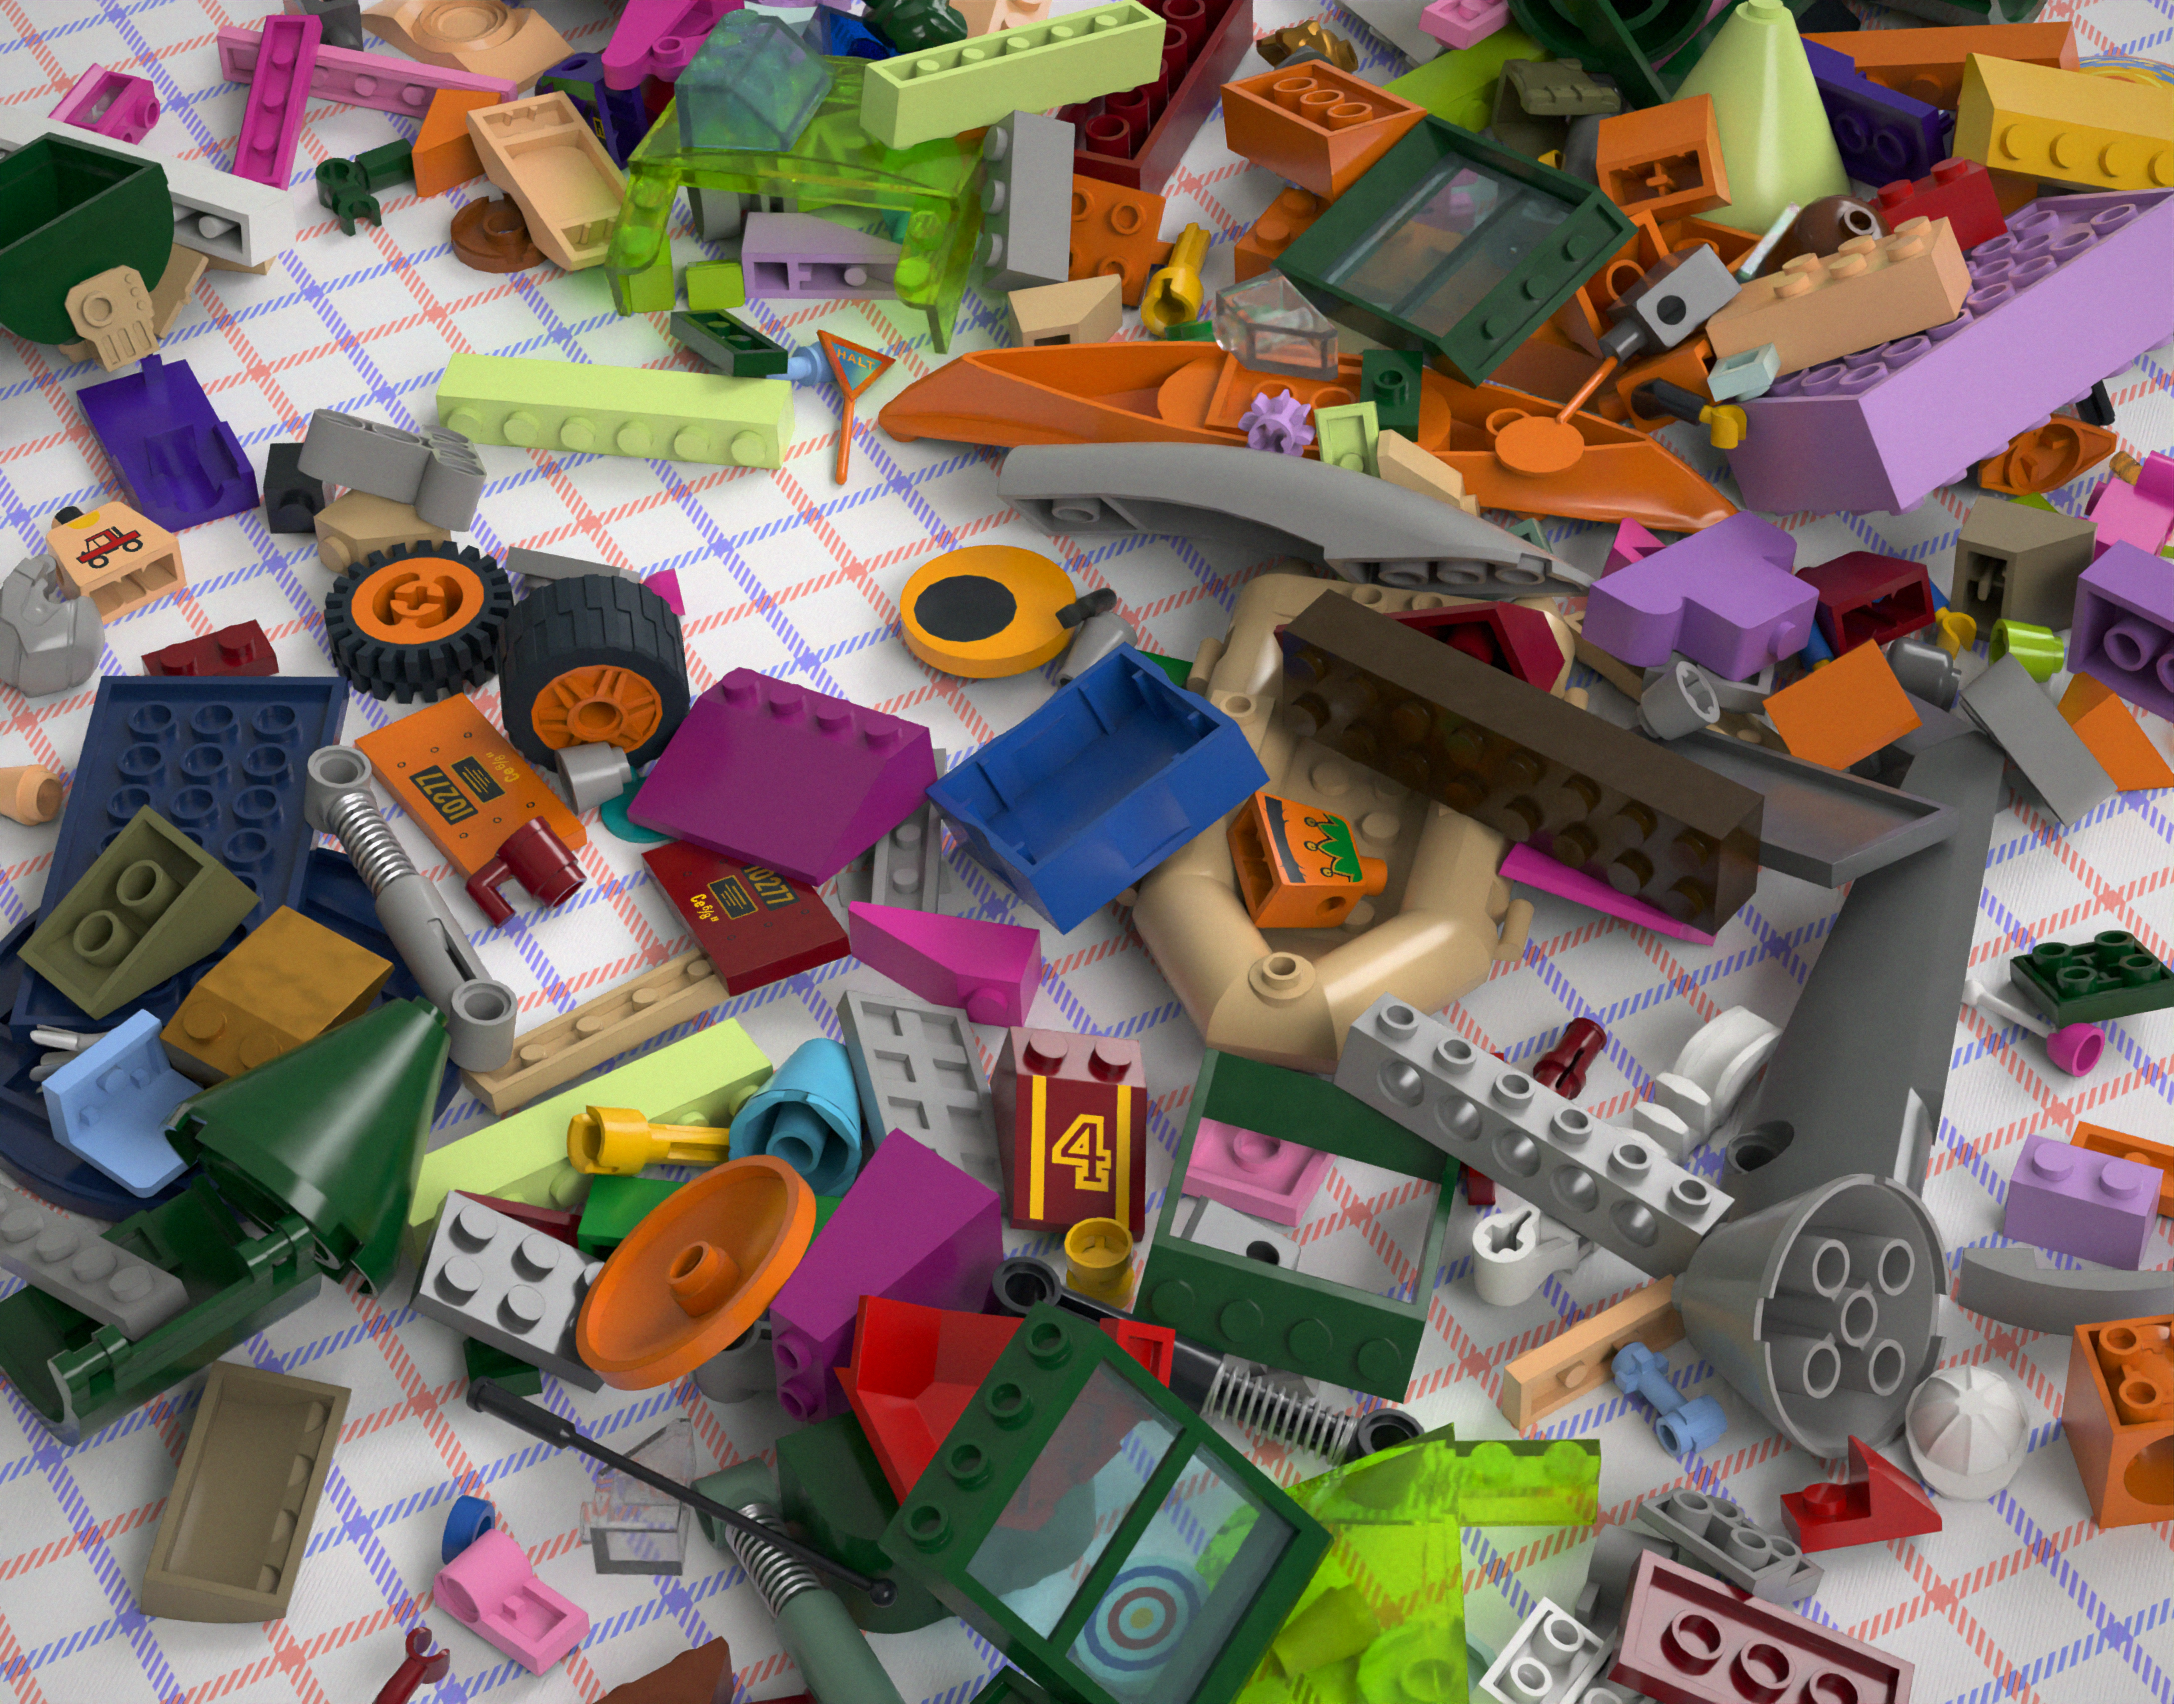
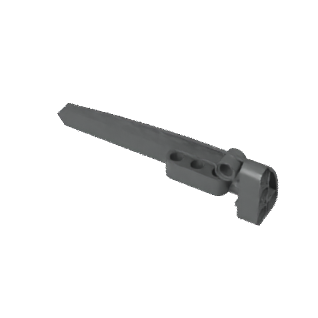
M1978 729L1947 739L1916 753L1899 790L1959 808V833L1855 879L1783 1032L1737 1136L1730 1140L1726 1147L1718 1190L1735 1199L1727 1223H1732L1831 1180L1850 1174H1872L1894 1179L1907 1186L1922 1200L1931 1145L1935 1146L2006 756V750Z

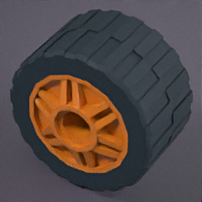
M585 574L582 577L562 578L555 580V583L545 587L541 586L530 592L527 598L523 601H518L510 610L508 618L502 622L499 629V640L496 645L502 720L504 729L509 733L510 742L515 749L524 753V757L533 764H539L548 771L558 774L554 757L556 749L606 741L610 748L621 746L629 766H633L637 770L644 767V764L651 760H657L661 757L683 720L690 713L689 703L691 700L681 624L677 615L671 611L670 604L662 596L654 594L651 588L641 583L636 584L628 581L627 578L612 575L611 577L599 576V574Z

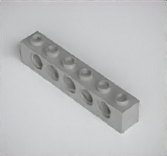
M1387 991L1350 1026L1333 1084L1658 1281L1669 1274L1676 1278L1682 1272L1687 1271L1699 1245L1711 1234V1231L1717 1224L1727 1222L1735 1199Z

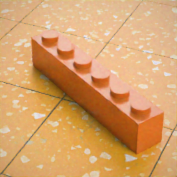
M2072 21L1799 34L1800 37L1854 57L1856 74L1861 71L1866 72L1867 80L1935 106L1938 110H1956V104L1962 89L1967 53L1982 54L2078 73L2080 71Z

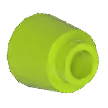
M2002 618L1997 619L1990 636L1989 667L2010 652L2036 683L2048 682L2052 673L2058 674L2061 672L2064 662L2063 640L2059 636H2053L2052 630L2049 627Z

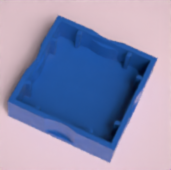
M1124 641L1054 693L1048 701L1028 718L1005 733L995 737L924 791L959 847L1062 935H1066L1269 782L1270 778L1235 720L1196 692L1184 690L1173 684L1163 668Z

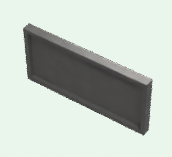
M1641 724L1627 729V731L1764 795L1758 865L1829 889L1836 888L1959 833V808L1713 730L1701 728L1669 741L1662 737L1657 739L1651 737Z

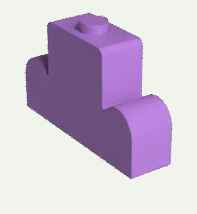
M1745 509L1592 583L1580 637L1621 661L1640 667H1656L1666 664L1671 659L1672 649L1722 677L1730 681L1739 682L1780 660L1787 659L1790 655L1807 647L1819 590L1791 574L1797 549V542L1794 537Z

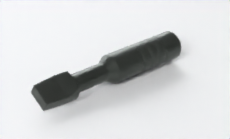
M1101 588L1079 598L1074 604L1066 605L1055 615L1064 629L1072 628L1089 617H1096L1102 611L1112 610L1116 606L1117 597L1113 590Z

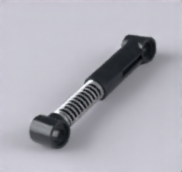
M1027 1256L1012 1257L1001 1262L995 1269L981 1314L1025 1319L1035 1302L1039 1300L1097 1327H1100V1318H1120L1159 1326L1061 1285L1059 1276L1051 1266L1039 1259ZM1175 1332L1169 1390L1199 1417L1201 1412H1206V1410L1209 1416L1213 1415L1217 1410L1220 1411L1219 1417L1221 1421L1225 1420L1229 1415L1232 1416L1231 1423L1233 1426L1237 1425L1241 1420L1244 1421L1243 1428L1245 1431L1252 1425L1255 1426L1257 1436L1263 1430L1267 1431L1268 1441L1277 1435L1279 1436L1278 1442L1280 1446L1289 1440L1291 1441L1290 1447L1292 1451L1301 1445L1303 1446V1455H1307L1310 1450L1315 1451V1460H1319L1322 1455L1327 1456L1325 1459L1327 1465L1331 1464L1332 1467L1341 1468L1339 1474L1342 1477L1345 1488L1353 1498L1364 1505L1376 1508L1393 1507L1402 1502L1407 1496L1426 1454L1428 1443L1424 1428L1415 1418L1404 1411L1391 1408L1376 1409L1367 1415H1363L1361 1420L1360 1417L1355 1418L1354 1415L1350 1417L1345 1415L1344 1410L1335 1416L1332 1414V1405L1323 1411L1321 1410L1320 1400L1311 1406L1309 1405V1396H1305L1299 1401L1297 1400V1391H1293L1290 1396L1285 1395V1386L1280 1387L1278 1391L1273 1390V1380L1268 1382L1266 1386L1261 1385V1376L1251 1381L1249 1380V1371L1244 1372L1243 1376L1237 1375L1239 1370L1237 1366L1233 1367L1231 1371H1227L1226 1361L1223 1360L1224 1352Z

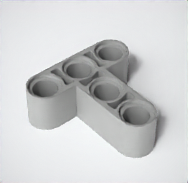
M321 408L314 410L297 464V468L300 471L316 479L413 505L421 519L435 526L456 532L469 531L487 476V472L472 441L458 432L426 424L422 425L420 433L416 434L345 413Z
M2010 652L1958 692L1962 697L1959 704L1979 729L1990 734L1992 741L2006 750L2005 757L2021 772L2048 808L2067 829L2118 789L2111 777L2039 685Z

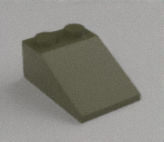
M144 804L16 954L97 1021L219 949L261 898L218 860L148 805Z

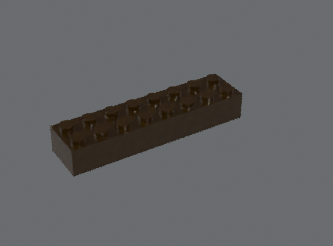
M1329 588L1283 629V726L1294 730L1299 735L1308 737L1348 757L1354 762L1361 763L1401 783L1407 788L1416 790L1454 809L1460 814L1475 819L1515 841L1536 849L1562 862L1564 865L1617 889L1619 892L1672 916L1677 921L1686 923L1712 937L1755 894L1764 795Z

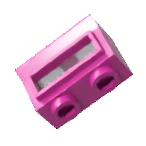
M93 63L47 118L138 145L149 130L156 126L160 116V103L155 97L153 81L107 71L97 63Z

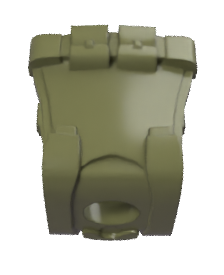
M1558 58L1556 62L1531 63L1527 59H1507L1502 66L1491 116L1492 133L1506 147L1535 160H1538L1540 155L1554 149L1563 155L1568 124L1565 122L1566 115L1616 112L1620 108V98L1611 87H1599L1582 71V63L1577 58Z

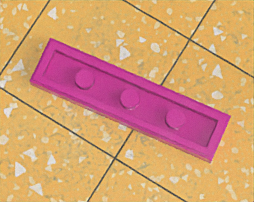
M266 15L231 172L232 175L288 191L323 29L319 15Z

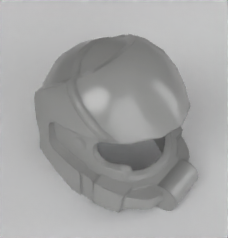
M46 554L37 555L31 560L25 557L4 580L3 587L0 589V679L14 688L19 687L27 698L67 690L68 687H77L86 682L97 669L105 644L102 617L93 598L79 596L76 600L71 599L61 604L48 601L49 594L53 593L56 589V561L53 557Z

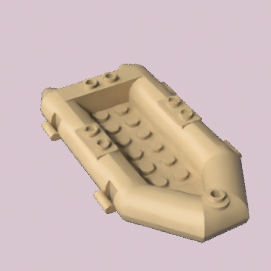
M1290 558L1253 578L1240 591L1224 643L1222 644L1219 640L1212 637L1201 641L1186 686L1190 692H1196L1204 697V699L1237 722L1270 778V781L1257 791L1342 815L1350 822L1359 854L1361 856L1380 858L1386 863L1387 882L1383 892L1377 897L1363 895L1343 924L1335 928L1256 927L1248 912L1226 836V831L1250 798L1249 796L1115 898L1123 905L1134 907L1132 917L1136 930L1205 1047L1280 1068L1334 1075L1336 1074L1351 1024L1386 991L1430 1017L1484 984L1488 979L1493 960L1508 962L1520 960L1526 944L1534 906L1525 899H1514L1510 902L1514 879L1499 874L1504 860L1518 841L1283 726V653L1273 632L1277 625L1290 624L1328 588L1381 614L1492 601L1442 595L1436 592L1382 587L1376 584H1359L1318 578L1314 568L1307 561L1299 558ZM1552 597L1515 598L1509 603L1544 612L1566 661L1550 694L1586 711L1589 694L1584 689L1578 687L1565 690L1575 654L1573 635ZM1502 922H1504L1501 937L1499 939L1496 927L1499 926Z

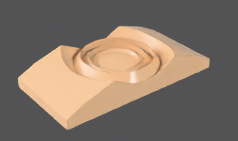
M383 0L360 13L361 26L417 61L424 64L516 81L518 95L535 86L545 71L575 55V51L564 38L533 8H511L501 0Z
M564 90L467 111L465 122L490 182L511 195L522 212L533 244L555 264L570 272L637 256L657 232H663Z

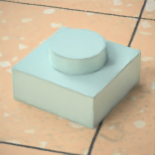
M1774 343L1765 344L1717 360L1707 379L1715 402L1733 396L1736 401L1742 402L1767 392L1770 388L1769 385L1772 384L1781 366Z

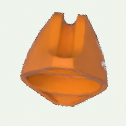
M2054 410L2050 413L2051 421L2036 430L2019 433L2008 440L2009 448L2005 452L1993 458L1982 460L1978 466L1977 482L1980 487L2019 496H2025L2037 491L2042 494L2056 490L2113 454L2116 450L2117 435L2104 428Z

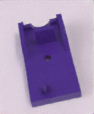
M1800 37L1847 176L1880 189L1895 181L1908 179L1913 183L1932 175L1931 167L1946 160L1942 136L1951 131L1952 126L1955 124L1954 119L1950 118V113L1945 111L1939 115L1938 108L1867 80L1866 72L1861 71L1856 74L1854 57Z
M152 353L147 355L146 358L140 359L142 372L76 391L79 409L131 508L170 533H174L260 507L255 471L228 422H220L186 359L162 365L160 354L153 355Z

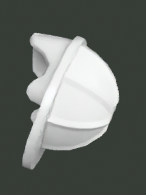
M1969 1364L1936 1370L1913 1390L1905 1410L1906 1440L1912 1461L1924 1483L1945 1498L1965 1503L1987 1500L2009 1486L2020 1468L2028 1442L2029 1415L2021 1394L1998 1373Z

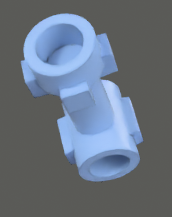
M1642 1342L1628 1344L1618 1352L1611 1365V1370L1615 1374V1384L1624 1394L1633 1392L1639 1399L1645 1396L1663 1415L1656 1420V1431L1667 1452L1674 1457H1679L1689 1451L1697 1454L1718 1443L1719 1435L1727 1431L1726 1416L1719 1403L1708 1394L1688 1402L1664 1376L1668 1373L1669 1361L1659 1351L1652 1353Z

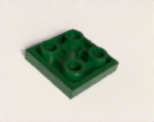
M2110 930L2101 932L2094 937L2093 942L2073 946L2059 942L2043 943L2035 946L2031 954L2016 956L2014 959H2010L2011 981L2059 1029L2074 1023L2088 1024L2174 1007V973L2136 939L2133 934L2127 931Z

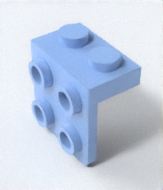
M141 1009L124 1023L109 1031L105 1037L71 1062L60 1067L53 1075L41 1083L54 1140L141 1198L153 1196L190 1168L164 1141L158 1126L177 1103L204 1091V1089L170 1067L169 1057L159 1039L163 1031L161 1020L144 1009Z

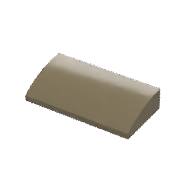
M220 1360L213 1361L143 1577L140 1614L203 1623H251L286 1618L351 1399V1388Z

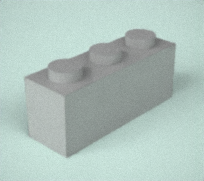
M1013 110L989 128L983 144V155L988 160L987 182L982 190L980 200L981 210L985 213L984 236L978 249V262L983 266L982 287L1009 292L1068 282L1075 124Z

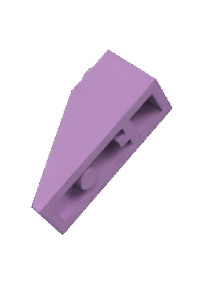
M748 212L741 252L745 298L913 300L914 285L911 248L806 213Z

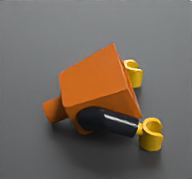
M1705 328L1683 338L1667 351L1648 355L1637 360L1616 381L1617 389L1598 397V407L1603 419L1620 425L1633 420L1637 431L1645 434L1682 420L1696 427L1702 422L1711 424L1710 442L1718 448L1734 449L1738 446V440L1746 439L1747 419L1744 410L1737 405L1716 406L1723 400L1715 402L1707 382L1718 359Z

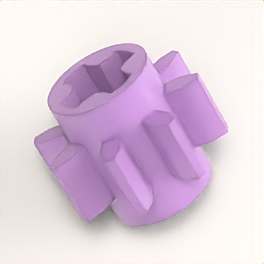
M1284 389L1280 396L1274 397L1271 400L1262 392L1258 393L1251 404L1253 412H1245L1238 423V428L1249 432L1248 443L1245 448L1301 457L1304 452L1302 445H1310L1317 433L1314 427L1306 425V415L1311 409V405H1301L1290 397L1288 389Z

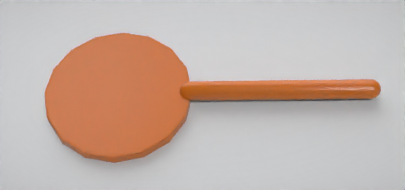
M1615 356L1608 357L1556 418L1545 416L1525 417L1512 421L1502 428L1494 441L1496 458L1501 464L1516 474L1533 478L1554 477L1567 473L1580 464L1585 453L1584 439L1579 431L1567 422L1616 367L1618 363Z

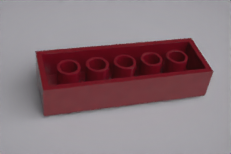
M1136 0L1167 21L1159 80L1136 86L1129 92H1113L1094 97L1086 103H1071L1062 106L1055 119L1075 124L1073 173L1159 195L1221 95L1220 85L1229 82L1253 43V0Z

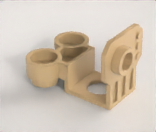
M121 265L86 279L69 289L64 305L77 334L86 338V340L74 345H58L62 355L68 354L72 363L92 357L95 365L110 373L161 350L152 331L154 323L151 318L155 315L152 307L153 302L139 271Z

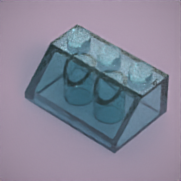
M738 9L727 14L724 13L674 83L681 146L790 152L837 80L836 69L778 16L758 15L757 11L751 9Z

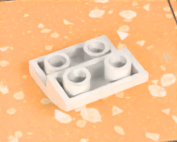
M1545 1596L1466 1699L1471 1704H1654L1657 1701L1607 1679L1618 1626L1615 1627L1604 1642Z

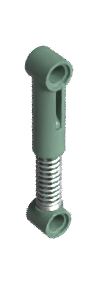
M755 1457L691 1482V1490L793 1539L784 1525V1511L777 1486L767 1465L760 1457ZM694 1507L698 1521L710 1545L716 1550L724 1546L731 1548L747 1572L748 1577L776 1619L775 1633L817 1704H906L839 1596L830 1590L824 1589V1586L821 1585L819 1578L816 1577L814 1570L811 1569L808 1563Z

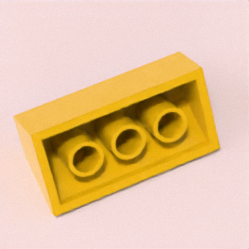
M1967 53L1952 158L1964 157V160L1970 159L1986 167L1989 175L2090 193L2174 187V103L2168 89L1982 54Z

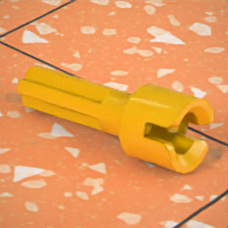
M1196 222L1188 223L1185 231L1179 233L1167 268L1161 269L1153 275L1141 305V318L1144 325L1153 334L1162 338L1166 337L1164 327L1197 320L1204 299V288L1199 275L1211 243V234L1209 230L1200 229Z
M586 1105V1113L573 1116L569 1124L566 1140L567 1154L571 1165L577 1172L584 1174L632 1176L637 1174L645 1164L717 1167L729 1162L728 1153L730 1146L728 1135L730 1129L648 1123L645 1116L636 1109Z

